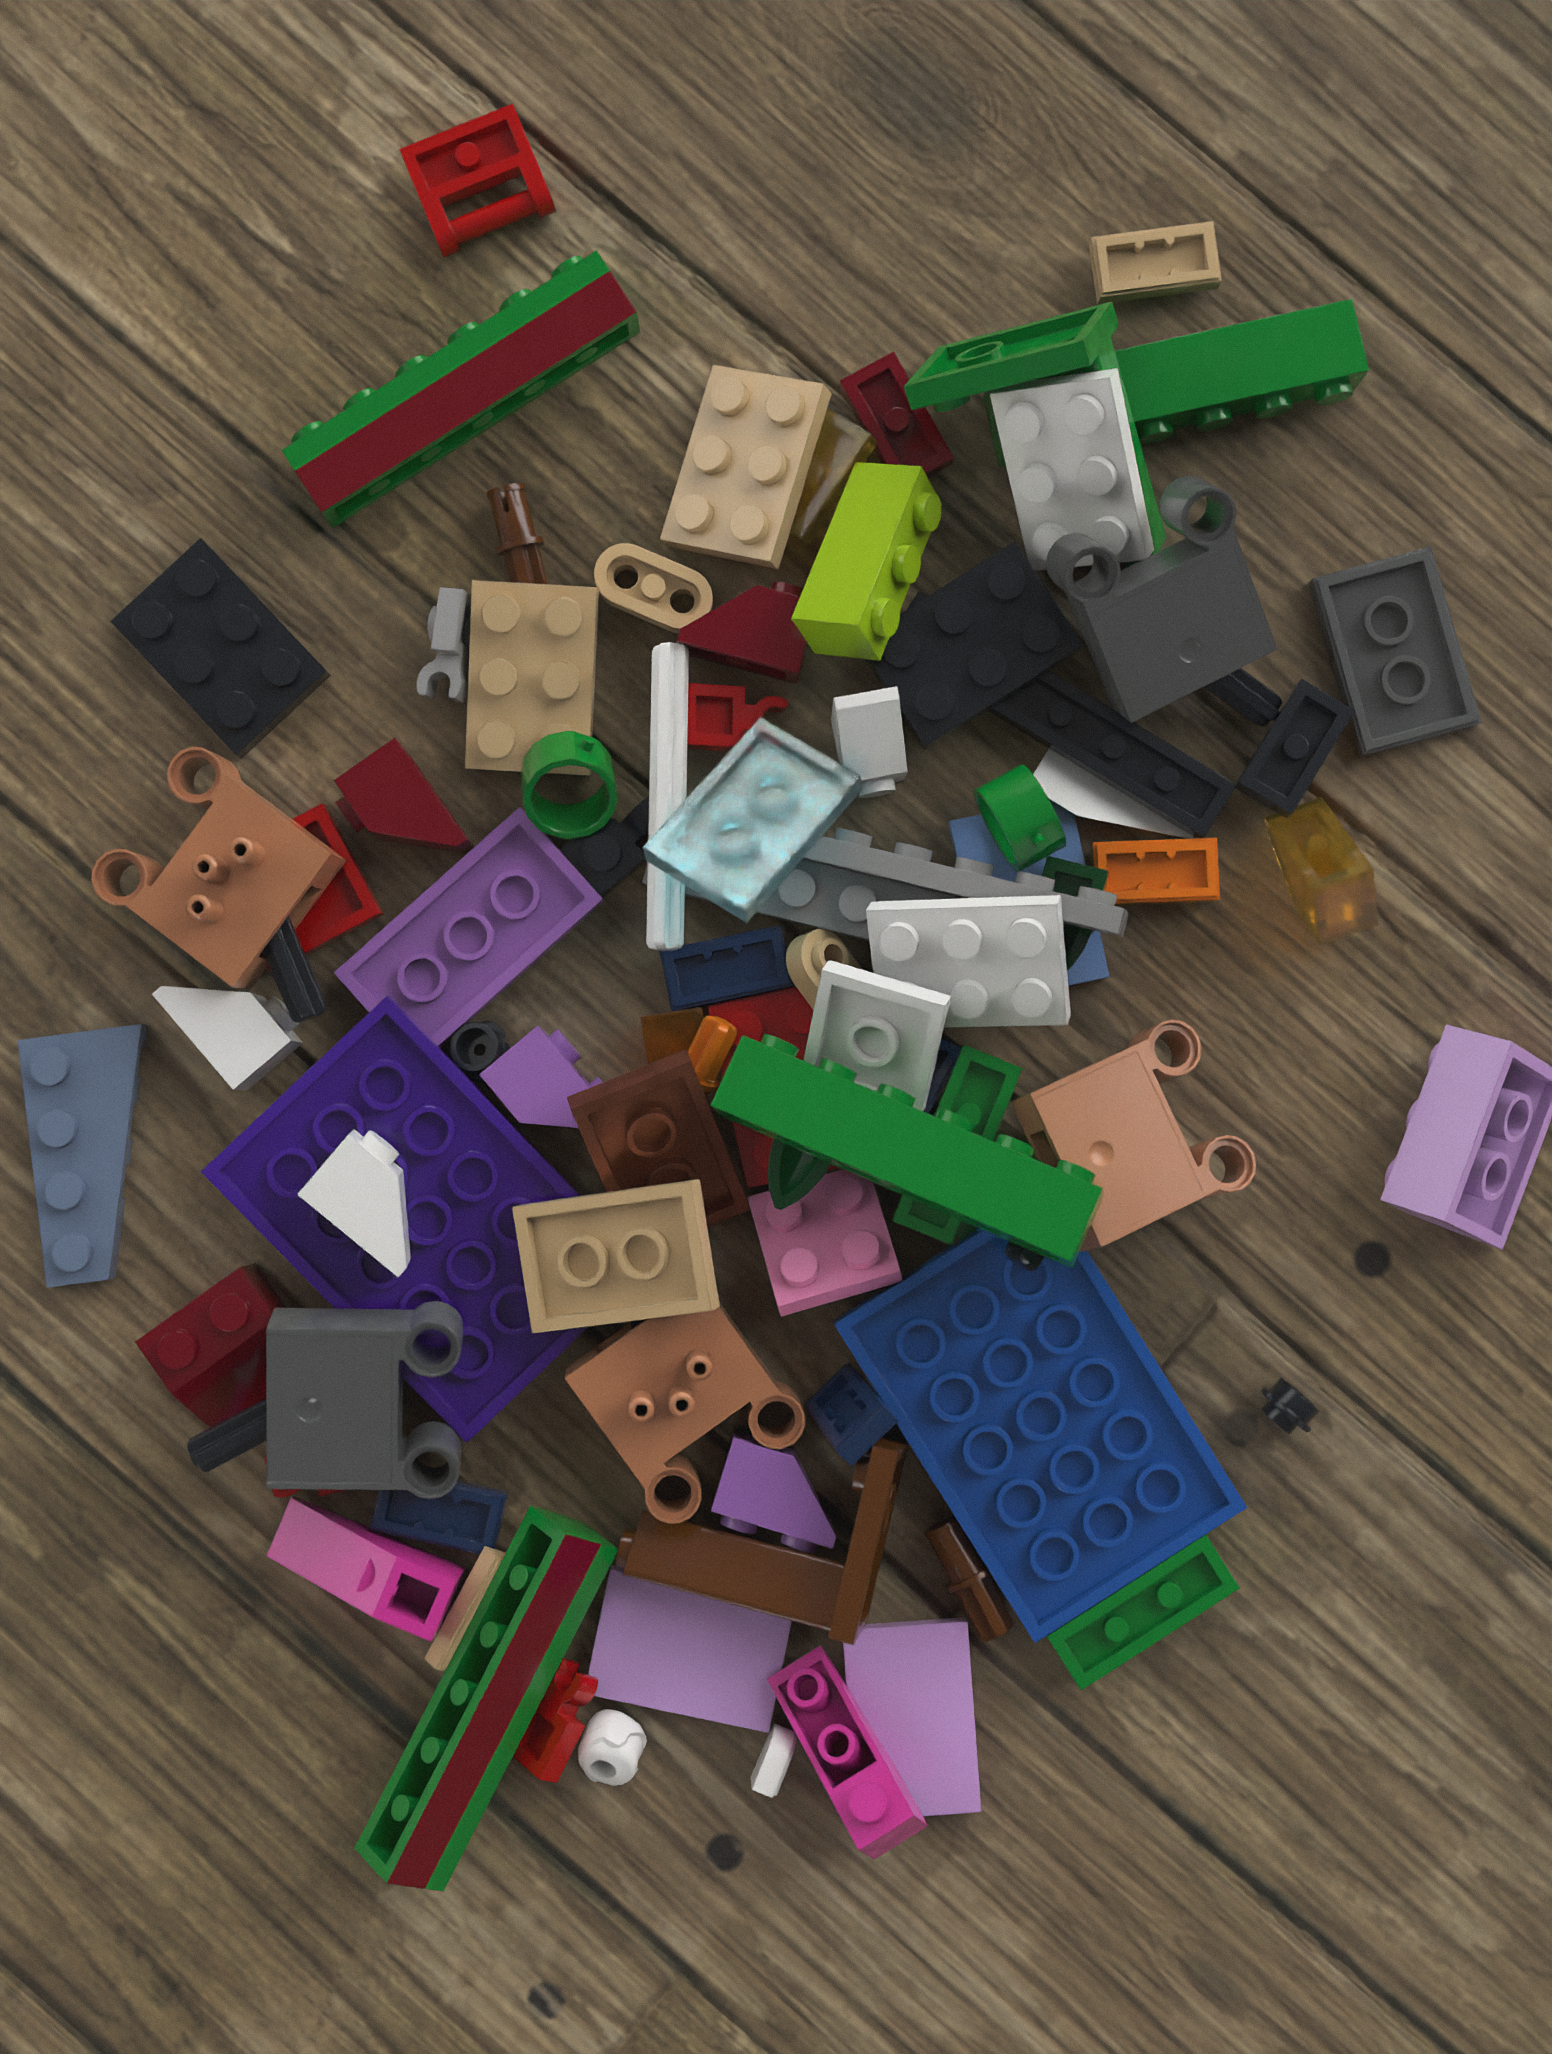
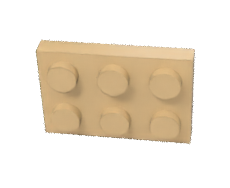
M713 365L660 540L670 548L779 570L832 394L823 383Z
M472 580L466 769L521 772L523 758L534 743L549 734L574 731L592 737L598 587ZM567 765L554 768L547 773L589 776L591 770L586 767Z
M700 1179L512 1207L532 1333L706 1312L720 1307Z

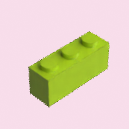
M855 462L791 617L815 654L881 660L889 637L893 636L897 631L900 621V610L910 584L914 583L919 575L921 557L931 531L937 528L941 518L942 503L922 466Z

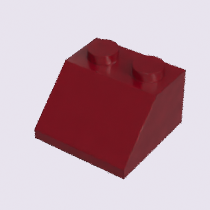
M254 1263L237 1268L139 1338L135 1343L169 1392L207 1426L212 1427L267 1398L266 1328L274 1308L287 1307L259 1267Z

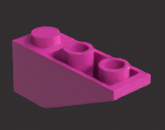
M292 1496L267 1553V1557L367 1615L430 1642L436 1636L445 1620L466 1569L384 1533L370 1530L365 1525L295 1496Z
M821 1645L767 1678L858 1851L875 1860L928 1827L897 1768Z

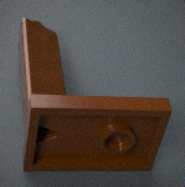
M885 1434L857 1461L851 1490L861 1492L862 1495L846 1563L687 1521L668 1524L656 1519L649 1511L643 1510L637 1530L626 1528L621 1537L616 1556V1566L624 1568L623 1576L830 1631L829 1639L854 1645L868 1621L909 1443L905 1439Z

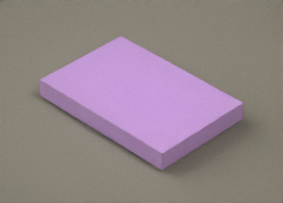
M611 1566L588 1675L595 1676L599 1680L594 1696L769 1733L776 1695L767 1678L782 1669L792 1621L623 1576L624 1568Z
M966 1617L866 1624L854 1645L843 1643L846 1686L897 1768L923 1816L981 1812L969 1633Z

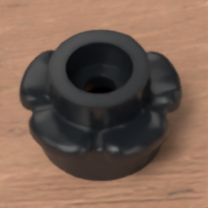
M487 1020L482 1023L469 1022L461 1026L451 1039V1060L462 1072L467 1073L469 1079L484 1081L479 1074L510 1049L509 1044L504 1041V1030L498 1024ZM479 1045H484L486 1048L482 1056H477L476 1048Z
M1281 1377L1270 1390L1266 1387L1262 1388V1394L1269 1401L1261 1410L1289 1435L1297 1426L1304 1432L1312 1430L1308 1424L1320 1410L1293 1385Z

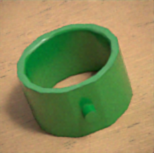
M574 731L549 734L534 743L523 758L521 768L523 804L527 817L541 832L563 839L589 836L604 827L614 814L618 798L614 768L610 753L597 739ZM567 765L586 767L597 773L604 781L595 795L583 802L569 805L553 803L541 797L533 788L542 775L554 768Z
M1024 764L973 790L976 804L987 829L1006 861L1016 872L1066 847L1065 834L1050 800L1038 780Z

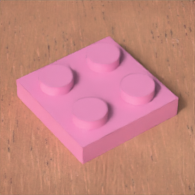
M844 1169L825 1174L806 1196L782 1210L774 1208L770 1190L748 1197L781 1317L902 1281L899 1264L873 1182Z

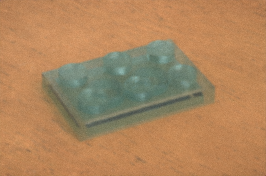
M760 717L643 846L646 861L747 923L862 791L861 776Z

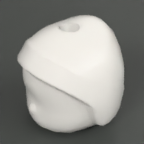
M605 1709L595 1713L587 1723L578 1747L579 1764L586 1776L594 1782L599 1781L612 1786L623 1785L629 1782L638 1770V1760L647 1743L646 1735L641 1725L628 1715L617 1710Z

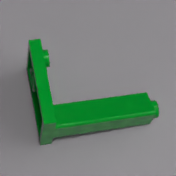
M1113 302L939 346L904 385L911 410L933 405L935 412H945L968 403L971 400V395L1047 376L1051 378L1118 368L1154 551L1151 555L1160 551L1166 535L1111 336L1119 326ZM1139 561L1124 562V564L1128 568Z

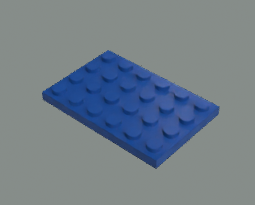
M978 1228L904 1275L901 1282L885 1287L833 1320V1324L883 1403L898 1420L896 1424L1032 1640L1036 1643L1242 1512L1247 1506L1088 1251L1079 1252L1073 1268L1044 1257L1039 1267L1035 1271L1029 1272L1013 1264L1004 1254V1249L1009 1241Z

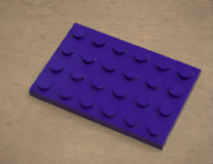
M389 995L200 1171L335 1309L415 1310V1308L426 1302L439 1301L449 1304L458 1311L463 1320L464 1333L459 1361L454 1368L442 1376L427 1377L411 1370L403 1360V1378L466 1443L588 1328L580 1327L532 1333L512 1207L522 1204L582 1195ZM353 1129L363 1137L369 1130L375 1132L399 1153L394 1163L403 1169L411 1254L407 1268L399 1277L297 1195ZM428 1329L417 1335L420 1342L430 1348H440L450 1342L447 1335L440 1330Z

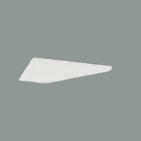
M1050 748L1033 774L1048 799L1078 817L1187 839L1193 838L1191 834Z

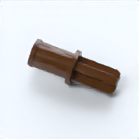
M513 483L503 485V492H500L498 487L487 491V499L490 500L501 544L495 548L498 556H504L510 582L548 584L539 547L544 545V540L542 536H536L525 494V484Z
M954 1515L928 1528L924 1534L929 1539L950 1580L946 1587L949 1593H957L979 1638L987 1642L1006 1634L1013 1627V1621L988 1575L990 1571L985 1563H982L976 1549Z

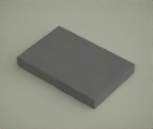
M1431 546L1315 577L1308 583L1341 701L1355 710L1348 721L1358 758L1473 728L1482 723Z

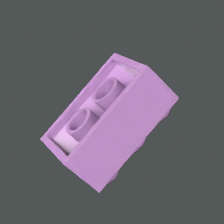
M1446 1024L1440 1042L1431 1051L1428 1061L1429 1071L1419 1098L1413 1103L1408 1112L1407 1130L1396 1158L1387 1168L1384 1180L1385 1188L1380 1200L1412 1216L1503 1250L1552 1119V1067L1512 1041Z

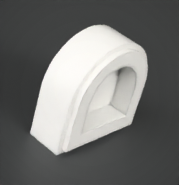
M775 1723L773 1724L750 1778L752 1790L770 1798H773L774 1795L777 1796L796 1746L797 1736L795 1731Z

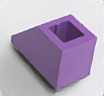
M536 1026L479 1074L519 1123L578 1128V1125L571 1112L567 1097L603 1083L599 1077L589 1083L573 1065L582 1056L559 1029L549 1036L539 1026Z
M734 1430L711 1507V1512L722 1515L720 1523L733 1530L748 1534H756L758 1526L782 1533L781 1543L809 1553H816L818 1545L833 1549L836 1540L835 1526L794 1448L771 1449L762 1446L752 1435Z

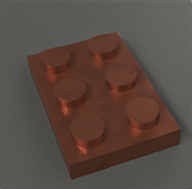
M686 1049L567 1097L571 1112L606 1192L700 1179L707 1227L750 1210Z

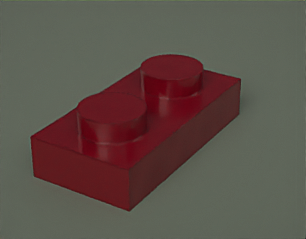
M894 351L840 380L839 389L882 464L922 466L928 478L952 465L954 457L926 407L911 410L904 389V385L910 379Z

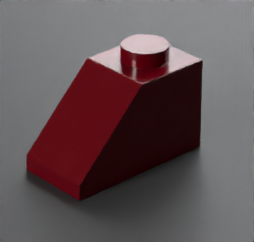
M773 582L771 588L756 585L682 627L679 631L677 643L685 645L691 657L797 685L808 643L791 617L803 588L784 582Z
M393 738L333 780L344 795L335 803L357 833L366 827L369 832L380 840L463 854L475 847L406 748L396 738Z

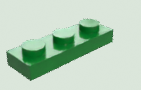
M963 1044L934 1117H936L940 1108L949 1110L975 1123L972 1133L994 1141L1023 1068ZM904 1195L901 1196L892 1218L893 1222L952 1245L961 1222L957 1218Z
M1205 1534L1047 1635V1638L1082 1691L1240 1589V1587Z

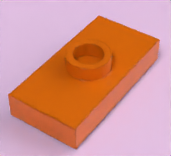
M1217 838L1093 842L1090 845L1091 866L1108 870L1110 873L1105 892L1117 895L1115 905L1216 902L1220 900Z

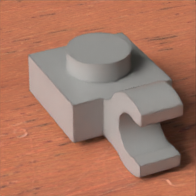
M440 587L437 606H433L429 613L428 636L432 642L431 649L437 652V656L432 662L422 668L417 678V692L427 700L435 699L436 686L441 679L446 677L450 678L451 683L449 688L450 699L457 703H465L468 698L471 595L463 589Z

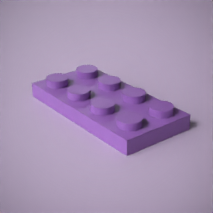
M519 807L340 966L334 974L368 1012L389 995L432 1041L441 1048L461 1026L475 1018L599 907L604 900L550 839L535 827L526 813Z

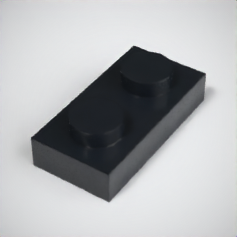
M1301 679L1295 685L1281 708L1280 714L1273 721L1240 775L1235 788L1287 819L1293 814L1355 710Z

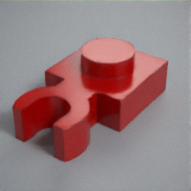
M688 683L687 749L741 752L744 748L745 735H751L757 743L763 746L774 747L781 745L787 740V732L768 729L764 724L763 716L766 712L783 713L788 708V700L780 696H767L756 705L745 704L746 686Z
M562 1659L513 1755L526 1769L542 1781L558 1782L585 1728V1725L575 1715L579 1707L591 1701L598 1687L599 1680L595 1676L577 1672L580 1664L574 1660Z

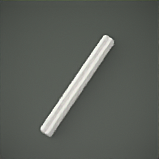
M672 642L660 643V645L655 646L652 650L646 944L649 949L657 951H674L682 948L684 944L689 651L685 645Z

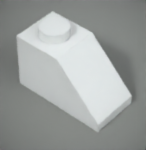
M897 686L835 697L833 700L831 724L844 792L858 789L860 798L877 797L895 792V782L904 781L908 772Z
M161 986L152 993L155 999L233 1090H249L303 1044L293 1031L299 1023L291 1020L285 1004L276 996L267 1001L264 996L250 992Z
M353 1129L297 1195L399 1277L407 1268L411 1259L403 1169L394 1163L399 1153L375 1132L369 1130L363 1137Z

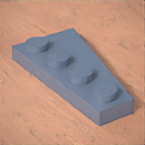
M145 1024L18 1040L47 1288L116 1278L125 1207L123 1189L126 1165H130L133 1140H130L134 1103H138L141 1077H138L141 1047H145L147 1025Z

